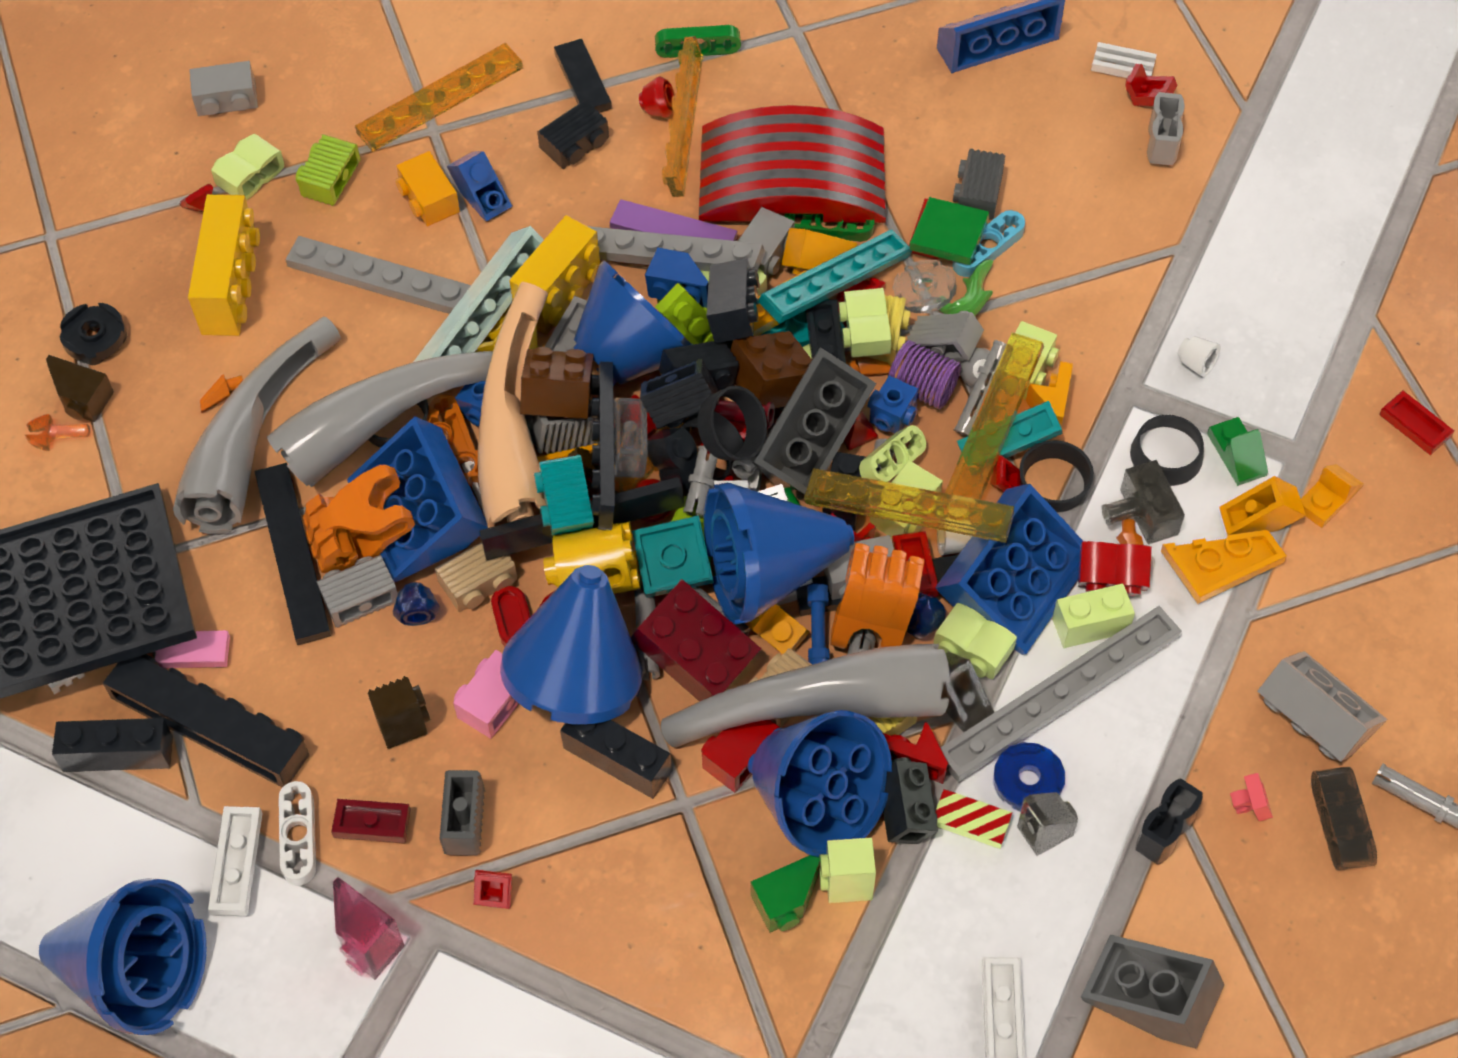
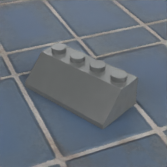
M819 348L766 438L762 449L752 463L776 486L782 484L784 488L790 487L797 499L811 498L877 383L824 349Z

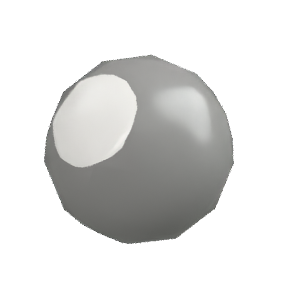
M975 348L969 362L966 360L960 361V376L964 383L974 387L979 376L977 373L978 368L984 365L990 350ZM996 361L993 363V366L984 383L985 386H987L993 374V371L997 365Z

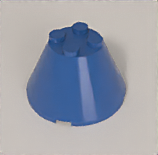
M605 260L599 264L574 337V341L577 344L573 348L593 354V360L598 365L600 361L613 362V386L617 382L622 385L659 370L664 349L692 345Z
M839 710L819 715L786 728H776L763 740L756 753L750 757L748 770L752 773L756 789L788 841L800 851L819 857L820 854H826L827 841L865 838L875 827L887 803L888 793L884 791L887 771L892 772V760L886 738L872 720L855 712Z

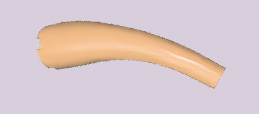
M527 282L520 283L503 321L492 353L484 386L478 441V484L482 509L488 528L541 514L540 506L546 505L544 492L537 493L534 473L540 472L539 461L531 441L525 414H520L521 376L526 352L529 349L533 332L548 293Z

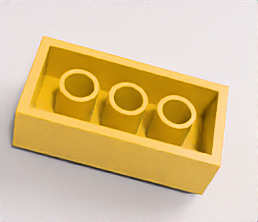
M207 194L188 293V300L201 335L240 336L241 324L246 323L247 320L245 300L246 297L251 296V280L249 277L250 272H254L256 267L254 247L259 246L260 231L259 228L254 227V212L252 208H248L245 195Z

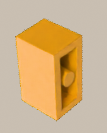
M430 151L396 165L399 177L395 179L396 186L402 196L407 195L410 199L408 202L416 218L420 216L427 227L460 212L457 192Z

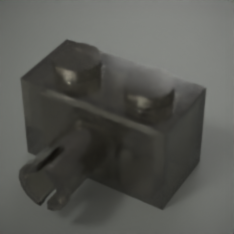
M1153 460L1125 469L1120 488L1124 499L1101 506L1106 524L1113 525V523L1134 517L1148 545L1179 535L1185 513L1158 461Z

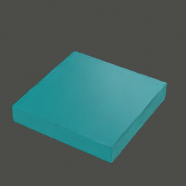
M699 516L632 531L646 598L669 593L681 579L692 588L714 583Z

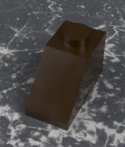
M48 355L46 362L65 412L77 420L84 418L96 422L114 393L107 375Z

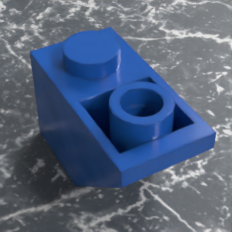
M484 151L471 152L447 166L462 196L484 221H488L512 207Z
M657 247L645 273L648 296L662 300L678 283L701 307L707 308L709 284L690 255L686 252Z

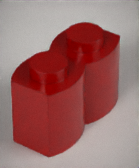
M1083 541L1080 545L1078 586L1086 587L1085 592L1124 584L1128 596H1141V591H1147L1150 587L1152 546Z

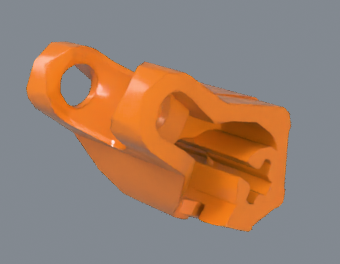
M388 465L376 466L359 475L340 489L335 497H323L321 494H318L306 503L303 523L306 529H308L306 531L307 541L311 545L314 559H318V567L321 573H328L332 570L343 571L355 566V563L363 557L371 556L374 558L379 556L388 545L412 530L415 523L410 510L399 505H394L384 510L386 499L400 486V481L394 467Z
M855 543L847 565L845 591L835 612L830 645L842 649L846 648L852 634L860 629H871L877 632L882 639L881 647L902 645L918 599L924 559L910 556L909 560L905 561L907 553L903 551L892 550L890 556H887L888 548L874 546L872 552H869L870 546L863 543Z

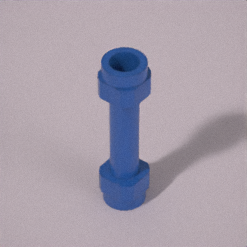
M812 584L807 587V605L811 606L812 648L808 649V662L812 665L829 660V648H826L825 606H828L829 598L828 586L824 584Z

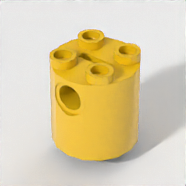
M629 522L613 524L612 530H598V527L553 535L554 556L543 558L548 585L559 587L576 568L593 565L607 575L614 594L641 589L638 574L639 563L636 550L633 551L631 542H633Z

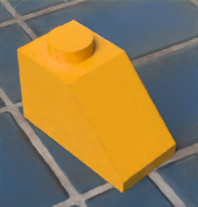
M789 228L781 265L793 268L792 274L797 275L857 247L858 243L806 229Z
M1276 476L1271 477L1219 507L1227 535L1268 530L1269 532L1279 531L1306 516L1297 487Z

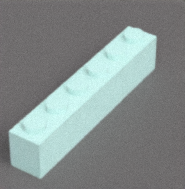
M531 226L512 232L413 362L452 354L470 353L477 350L512 303L510 278L544 240Z

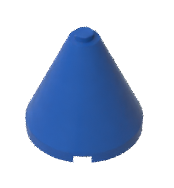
M732 483L715 484L714 489H709L707 492L704 507V538L708 557L713 556L717 576H713L714 583L712 585L722 612L733 624L753 621L847 554L850 546L854 544L853 529L851 525L846 524L844 519Z
M585 565L576 568L505 645L500 666L502 682L512 698L527 710L532 711L533 705L552 712L550 720L567 724H595L622 715L630 708L631 701L635 696L638 697L643 677L642 666L608 577L596 566Z
M139 879L124 885L46 933L39 945V957L47 969L111 1027L127 1034L153 1035L174 1025L171 1019L179 1009H188L198 992L206 963L207 943L203 919H195L189 905L194 902V899L183 887L165 879Z

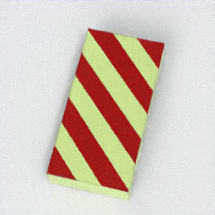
M943 789L935 811L938 828L1001 849L1013 813Z

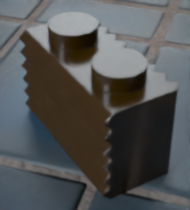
M404 676L402 680L397 679L395 683L390 681L388 685L383 684L381 688L376 686L375 690L369 689L367 694L387 749L428 734L425 722L431 719L419 685L412 687L409 678Z

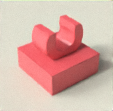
M1259 773L1244 776L1247 790H1237L1230 793L1233 807L1236 809L1237 814L1254 810L1258 821L1273 818L1265 787Z

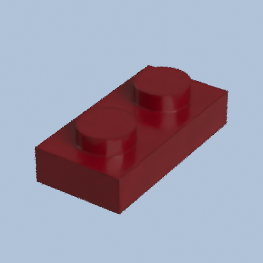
M337 799L331 833L333 838L405 843L411 808L409 804Z

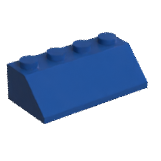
M1026 0L982 15H976L963 21L947 24L938 30L937 50L950 72L954 73L1059 40L1065 0Z

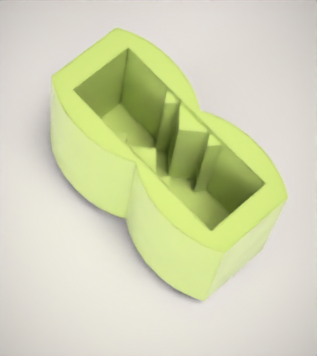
M252 134L240 140L233 152L217 159L211 172L217 186L230 195H245L246 200H248L264 183L271 181L279 174L285 165L280 150L258 135Z
M877 288L844 292V302H839L840 322L846 321L847 328H842L844 348L850 347L851 357L891 354V333L884 289Z
M956 603L936 631L934 644H939L938 649H944L947 659L964 662L967 669L975 676L994 679L1015 649L1017 637L1005 627L986 620L972 608Z

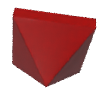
M211 184L202 186L182 199L181 203H179L180 206L204 212L207 194L212 195L213 186Z
M863 411L859 413L843 441L849 451L878 438V434Z
M999 455L995 461L990 484L1002 492L1006 489L1020 486V469L1005 457Z
M475 870L473 905L510 909L512 874Z

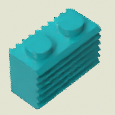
M581 455L539 462L540 472L534 473L537 493L544 492L546 505L540 506L543 527L550 526L552 535L593 528L594 521Z

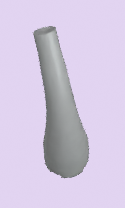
M323 316L286 341L264 359L238 385L213 417L189 456L179 481L173 511L176 518L183 525L187 519L194 524L200 525L199 532L223 534L232 531L235 523H241L260 428L266 414L282 390L302 369L341 340L339 331L327 317Z
M493 351L460 353L425 359L368 377L310 404L286 420L269 434L267 439L276 453L282 449L281 455L287 461V467L306 486L310 485V487H313L360 448L377 431L407 409L449 389L486 381Z
M939 644L879 647L844 655L769 676L706 698L663 718L661 721V731L664 739L670 746L678 747L716 732L753 722L786 717L822 715L839 710L851 711L872 718L942 716L946 712L949 701L948 698H941L943 682H950L947 657L944 649H938Z

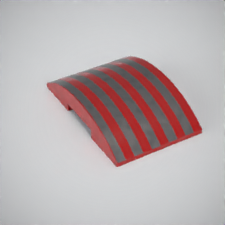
M798 105L754 108L713 120L702 126L699 220L751 222L760 208L763 207L775 213L823 214V222H842L843 220V222L866 223V220H874V223H885L884 128L872 121L843 111Z

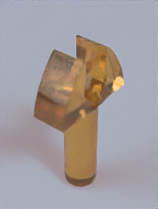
M45 414L26 424L29 432H43L38 435L28 434L25 437L32 446L40 450L50 451V442L54 439L89 437L91 430L88 424L54 425L50 414Z

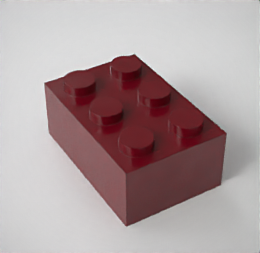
M683 579L679 581L631 636L634 645L698 701L724 692L761 650L755 642Z

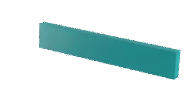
M891 229L762 293L759 303L780 324L901 262L910 256L912 250Z

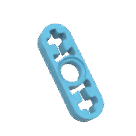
M1008 210L1002 212L988 223L980 242L985 239H991L997 243V246L986 248L979 242L976 254L973 257V263L967 265L953 261L952 267L955 273L962 277H970L980 263L985 260L994 261L1020 240L1025 228L1023 215L1017 211Z

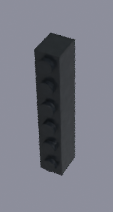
M147 654L118 662L103 682L111 699L147 718H164L170 730L282 788L292 781L309 756L304 743V737L294 729L286 728V730L275 726L273 720L262 713L254 715L246 711L240 702L230 697L225 700L217 696L216 692L204 683H198V685L191 683L180 671L174 668L166 670L160 667L158 662Z

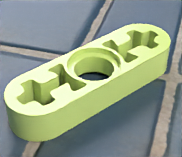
M911 425L897 431L861 461L859 470L863 481L870 487H877L894 478L909 460L911 462L914 461L925 451L926 439L923 432L918 427ZM908 441L910 442L908 446L909 448H907L905 445V443H907ZM890 449L894 452L897 459V463L893 461L890 455ZM878 464H879L882 469L876 471V468L878 467Z

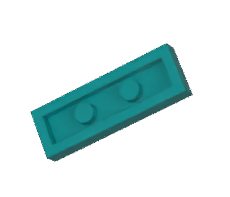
M1047 401L962 438L957 443L972 474L995 464L996 458L999 455L1005 458L1011 457L1038 443L1063 434V431L1050 402Z

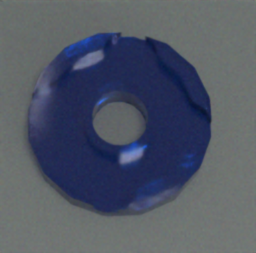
M1023 742L1010 746L1000 754L993 770V785L998 797L1003 802L1005 800L1008 804L1012 805L1013 809L1019 812L1036 813L1047 810L1059 798L1065 786V770L1061 760L1051 749L1038 743ZM1024 771H1031L1038 776L1039 781L1032 785L1025 784L1020 780L1019 774Z

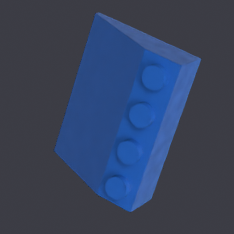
M416 416L347 479L348 483H350L359 475L379 465H388L396 470L400 486L386 499L384 510L394 505L403 506L411 511L415 525L410 532L388 545L380 553L392 580L395 582L467 548L480 536V530L488 528L486 519L442 428Z
M1031 484L1009 488L1004 491L935 588L953 607L956 603L966 605L977 611L986 620L993 621L1008 629L1017 637L1014 650L1021 655H1025L1052 618L1057 599L1066 597L1078 580L1080 545L1083 540Z

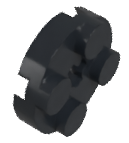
M98 303V306L88 307L87 304L79 305L69 311L60 324V341L67 354L76 360L86 361L89 365L102 363L104 359L119 350L128 337L120 313L106 303ZM99 328L97 334L88 336L87 331L89 329L95 331Z

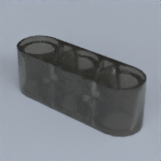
M1349 766L1313 771L1311 774L1312 793L1335 869L1341 871L1375 866L1377 863V849L1354 771Z

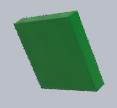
M929 197L910 241V250L970 265L989 220V211Z

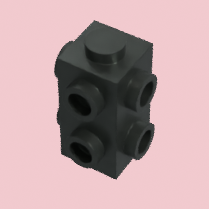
M906 757L892 760V772L887 771L884 792L888 793V799L883 810L888 842L919 844L938 832L937 815L934 810L931 792L932 784L928 775L927 763L911 762V759Z

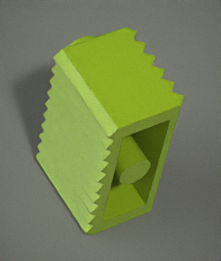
M322 134L319 143L312 145L305 166L301 165L297 170L296 182L298 183L301 196L333 206L361 160L357 144Z

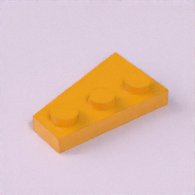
M1268 530L1227 535L1226 539L1206 541L1205 538L1196 539L1191 544L1175 546V543L1162 544L1161 548L1162 554L1197 604L1284 563L1287 557Z

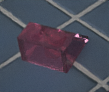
M337 877L333 881L335 933L341 944L339 950L347 958L345 963L359 976L367 973L376 980L404 948L405 945L395 919Z

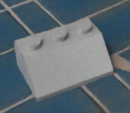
M1305 651L1282 659L1257 691L1264 697L1263 701L1270 709L1285 714L1292 720L1291 725L1295 730L1304 736L1310 735L1320 744L1319 748L1326 756L1334 760L1338 759L1341 762L1351 757L1387 720Z

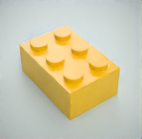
M567 215L563 217L509 280L512 301L521 282L533 284L548 293L536 324L537 330L545 335L553 326L558 325L574 296L581 298L585 288L591 282H594L600 264L597 231Z

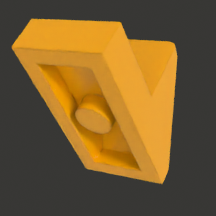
M1060 361L1058 374L1051 373L1049 387L1029 384L1026 402L1030 408L1049 401L1060 426H1062L1073 368V363Z
M1338 464L1325 466L1318 482L1301 498L1306 517L1320 528H1323L1363 487L1364 483Z
M777 604L753 621L745 623L781 654L786 653L788 648L795 651L810 633V631Z

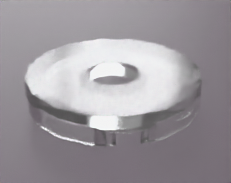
M920 260L911 263L904 268L905 271L900 276L898 273L894 278V295L899 298L904 297L906 299L905 310L913 313H929L939 310L947 305L956 294L957 282L953 269L949 266L948 268L943 266L942 262L937 260ZM925 283L931 284L927 288H918L920 285Z

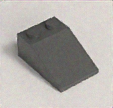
M1110 934L1081 998L1084 1002L1162 1040L1197 1049L1224 987V982L1212 959Z

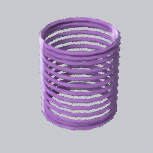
M911 340L906 341L898 351L888 376L895 377L897 369L907 353L896 378L914 387L916 385V388L920 389L918 394L920 402L924 400L925 404L929 403V406L934 405V408L938 410L943 408L957 384L961 372L960 362L954 361V359L950 360L949 357L945 358L944 355L935 353L930 348L926 349L925 346L921 347L920 344L916 345Z

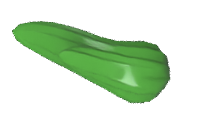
M983 261L976 267L969 278H963L967 289L964 297L952 304L945 298H941L937 301L936 308L943 314H956L960 311H968L976 316L993 294L991 290L984 291L983 282L994 261Z

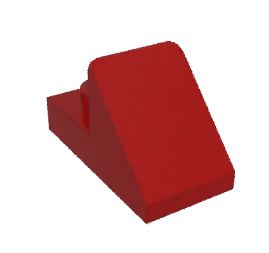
M927 722L924 724L916 745L901 735L894 734L890 736L883 733L889 746L891 760L906 757L910 758L911 762L927 763L930 780L941 784L944 783L948 762Z

